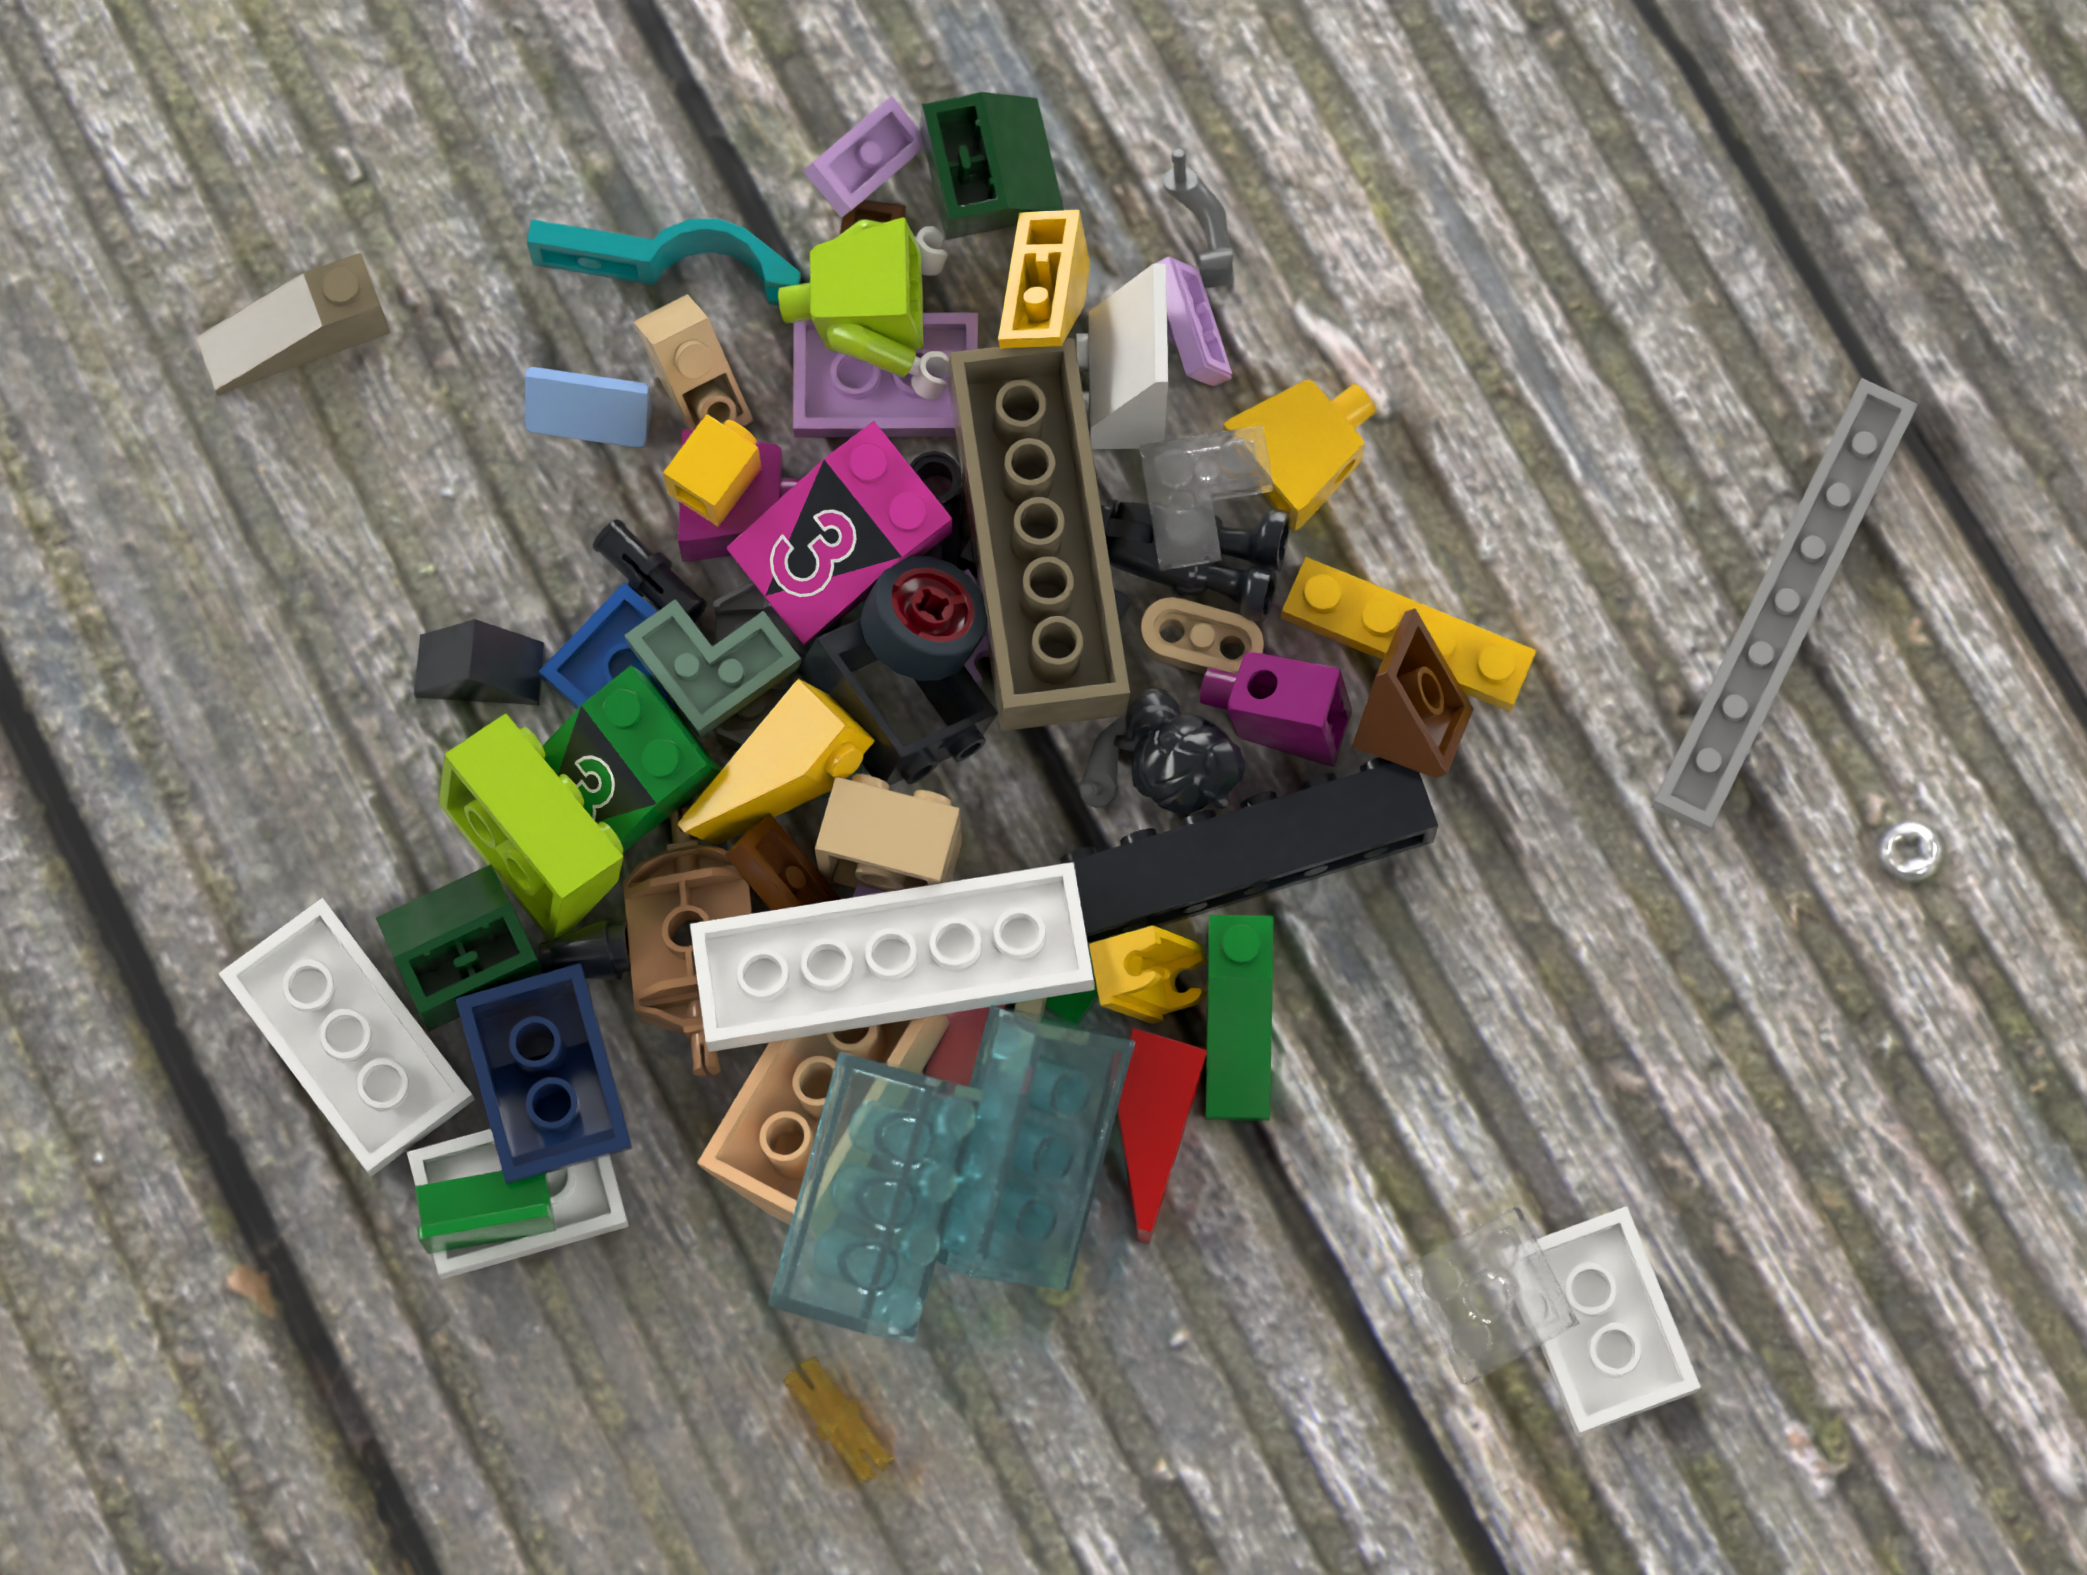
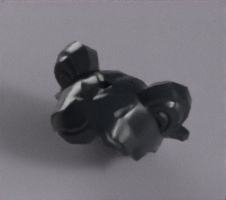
M1152 693L1138 697L1127 709L1125 735H1116L1114 740L1116 747L1133 752L1131 774L1133 786L1143 796L1151 797L1159 807L1173 813L1189 814L1196 812L1210 802L1217 809H1224L1230 806L1228 793L1243 779L1246 769L1245 759L1242 756L1240 747L1233 743L1229 736L1214 723L1201 716L1181 713L1178 704L1168 696Z

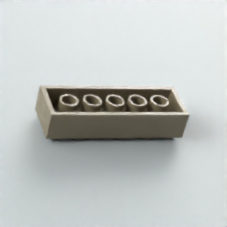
M1074 338L1066 339L1062 346L1002 349L999 346L950 352L947 380L978 587L983 594L987 615L986 640L1000 731L1125 716L1130 689Z

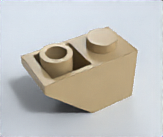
M688 294L633 321L655 372L687 429L695 430L706 414L722 424L726 420H732L741 426H745L754 421L709 318Z

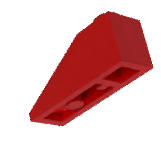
M1133 1028L1127 1046L1115 1044L1105 1080L1116 1083L1113 1103L1137 1241L1150 1245L1203 1073L1207 1050Z

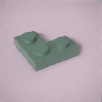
M676 599L624 635L628 646L700 739L795 672L801 665V658L764 611L713 647Z

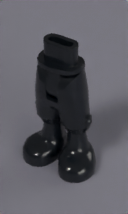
M1109 499L1106 506L1100 505L1111 566L1138 577L1172 587L1181 596L1186 594H1203L1208 589L1216 591L1238 603L1240 613L1247 620L1258 622L1266 620L1276 592L1277 577L1275 571H1281L1285 558L1290 530V512L1275 508L1270 509L1264 513L1260 523L1255 528L1237 529L1223 527L1224 524L1221 519L1206 509L1191 511L1154 504L1119 503L1118 500ZM1219 553L1250 562L1256 566L1250 567L1247 570L1230 568L1214 564L1213 561L1205 558V555H1217Z

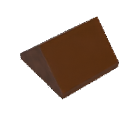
M1416 608L1404 612L1374 680L1352 747L1428 776L1439 778L1447 775L1474 709Z

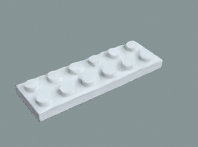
M1073 862L690 924L705 1040L709 1052L1095 990Z

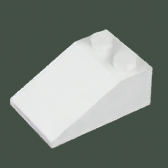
M1152 264L1090 310L1088 333L1076 334V354L1079 371L1089 370V391L1082 392L1088 428H1090L1091 449L1164 448L1168 393L1166 264Z

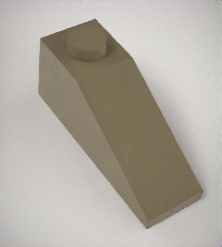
M360 252L298 275L196 337L215 392L219 395L390 334V330L362 253Z

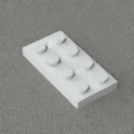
M323 898L218 973L370 1177L475 1100L469 1089Z

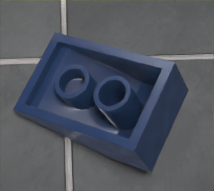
M581 963L456 999L506 1185L633 1149L603 1034Z

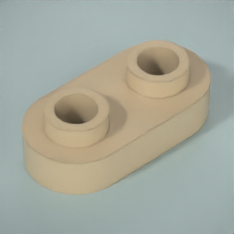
M1176 597L1160 599L1148 607L1141 621V642L1145 651L1153 659L1204 675L1209 667L1238 674L1243 656L1247 652L1263 654V635L1259 627L1252 620H1247L1242 615L1185 599ZM1167 627H1175L1182 632L1183 637L1177 642L1170 643L1162 639L1160 632ZM1234 643L1241 647L1243 654L1237 659H1228L1221 654L1220 649L1225 644Z

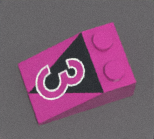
M872 421L824 458L728 545L726 549L803 647H805L862 603L869 595L878 578L887 568H891L909 556L924 555L952 533V517L876 422Z

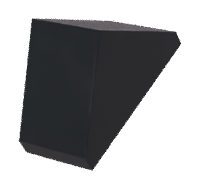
M476 619L421 634L414 696L415 698L540 705L542 679L539 670L544 666L545 643Z

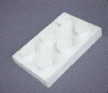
M491 1129L407 1152L415 1186L502 1170ZM610 1155L547 1173L556 1231L433 1253L436 1269L441 1280L629 1227Z
M1627 1206L1506 1250L1504 1256L1576 1436L1699 1391L1701 1388Z

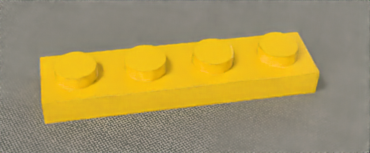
M1305 557L1282 609L1281 619L1383 660L1404 612L1416 608L1464 693L1506 711H1512L1535 657V649Z

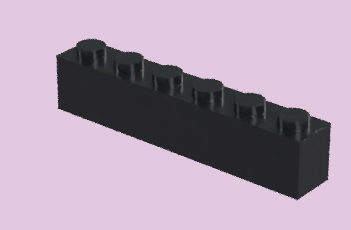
M1377 757L1361 765V772L1340 779H1337L1335 773L1318 775L1303 782L1300 785L1301 790L1277 798L1276 792H1263L1245 799L1240 803L1241 809L1217 816L1215 810L1197 812L1181 820L1180 828L1157 834L1154 828L1142 829L1123 837L1120 840L1121 846L1098 853L1095 847H1084L1063 855L1059 859L1060 864L1074 863L1088 947L1093 942L1149 926L1161 927L1434 843L1438 823L1420 772Z

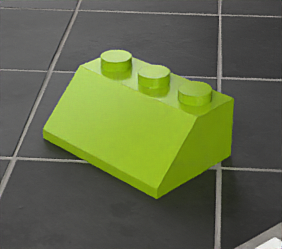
M505 713L444 754L439 806L486 864H492L499 880L546 938L551 941L553 938L571 932L619 881L624 857L622 855L623 846L609 825L605 822L597 824L584 809V799L575 783L565 774L558 777L544 760V749L533 732L527 727L519 729Z

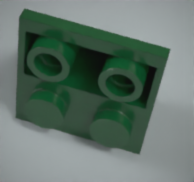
M978 92L922 104L919 127L945 240L1017 226L1020 212L1064 210L1038 98Z
M492 864L376 917L392 957L428 1032L460 1017L456 1003L457 998L543 974L537 957Z

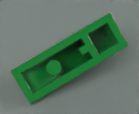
M1209 915L1206 932L1207 1055L1205 1120L1269 1121L1273 1002V916Z

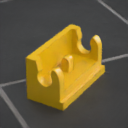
M1149 926L1089 944L1099 1002L1102 1007L1154 1024L1164 1021L1163 1014L1192 1007L1201 1002L1206 996L1207 992L1201 988H1190L1184 993H1179L1175 987V979L1181 971H1192L1207 962L1204 945L1156 926Z

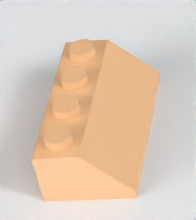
M946 1014L769 1042L697 1162L698 1165L767 1214L822 1242L947 1030L950 1021Z

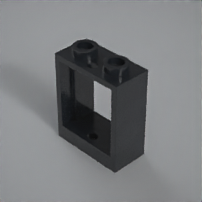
M861 619L817 637L797 670L804 682L829 694L875 739L873 744L863 754L861 763L872 777L885 781L889 786L903 779L907 784L916 783L929 775L937 767L938 763L952 757L955 762L969 758L986 743L983 735L998 714L965 666L958 673L942 680H915L947 727L904 747L851 673L878 661V658L865 642L860 623Z

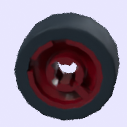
M908 556L891 568H887L878 578L864 601L860 623L865 642L878 660L894 672L918 681L942 680L958 673L971 657L986 633L987 615L983 594L971 577L952 563L932 556Z

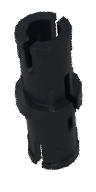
M618 519L610 522L597 535L593 542V549L596 552H600L629 580L628 586L641 597L646 596L659 610L676 599L694 623L700 618L706 609L707 601L702 597L700 598L671 570L672 562L663 553L658 552L654 554L626 527L623 521Z

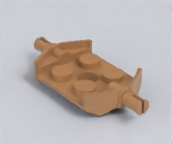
M681 808L682 815L677 809L669 816L673 844L667 845V851L640 862L623 881L634 1011L642 1022L684 1035L691 1040L693 1074L706 1077L708 1076L707 1069L712 1076L721 1071L718 1051L709 1052L706 1045L693 945L679 946L674 944V934L676 929L688 920L705 922L753 914L750 885L725 856L728 851L717 847L702 846L697 837L685 833L677 823L690 808Z

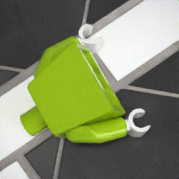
M905 218L885 223L864 219L855 223L833 240L815 245L810 251V283L779 288L778 301L785 324L812 320L826 349L869 363L902 378L908 373L912 374V387L920 397L929 400L940 398L947 387V383L942 378H936L929 373L938 377H945L949 368L948 357L940 351H931L922 356V358L916 357L915 350L924 348L922 274L928 276L939 274L948 256L946 251L940 250L944 240L941 231L936 227L928 226L922 228L916 237L913 236L912 230Z

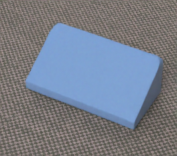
M536 367L526 369L525 424L529 432L635 448H643L647 444L654 408L647 383Z

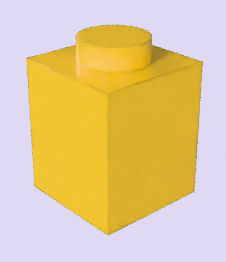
M706 414L663 472L667 494L719 527L762 469L759 449L755 445L757 440L740 424L732 420H726L722 424Z

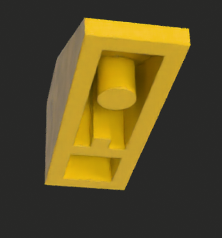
M1080 210L1019 213L998 336L1000 349L1062 346L1084 308L1091 265Z
M797 679L677 825L685 833L713 845H718L747 831L755 822L769 813L775 818L831 791L835 777L846 779L858 769L863 760V754L873 744L875 739L829 694Z

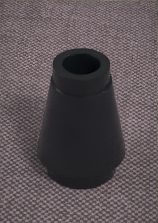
M611 917L553 938L551 941L541 942L539 944V960L543 974L581 963L587 979L621 980L624 972L631 971L627 921L614 922Z

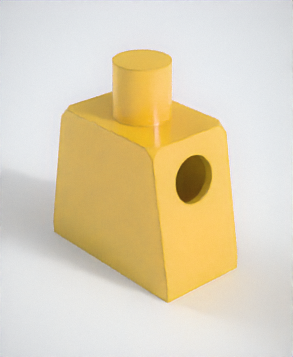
M1304 380L1226 421L1223 424L1221 446L1275 509L1290 512V526L1294 531H1297L1362 461L1365 442L1355 429L1376 414V407L1369 395L1357 384L1351 385L1330 401L1314 381Z

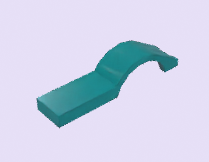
M719 218L688 219L663 229L654 239L531 219L526 241L532 265L655 285L665 269L684 257L707 252L732 256L752 268L765 286L768 304L779 306V288L799 285L801 282V272L750 231Z

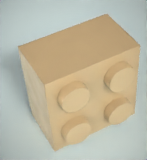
M853 775L852 781L835 777L815 846L819 873L828 884L853 891L856 890L857 884L884 892L951 882L962 845L960 808L951 806V800L947 797L931 791L917 790L913 796L890 791L888 783L868 775Z

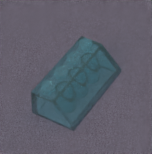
M990 1005L924 1256L973 1278L1069 1291L1135 1041L1041 1014Z
M839 1051L768 1306L859 1333L914 1343L984 1090L935 1074Z

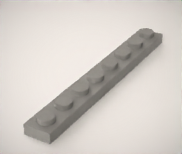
M1861 378L1651 808L1705 834H1709L1914 414L1917 403Z

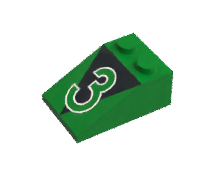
M631 665L585 701L542 746L545 752L544 760L558 777L565 774L575 783L584 799V809L597 824L605 822L612 828L623 846V853L710 784L721 772V769L649 675Z

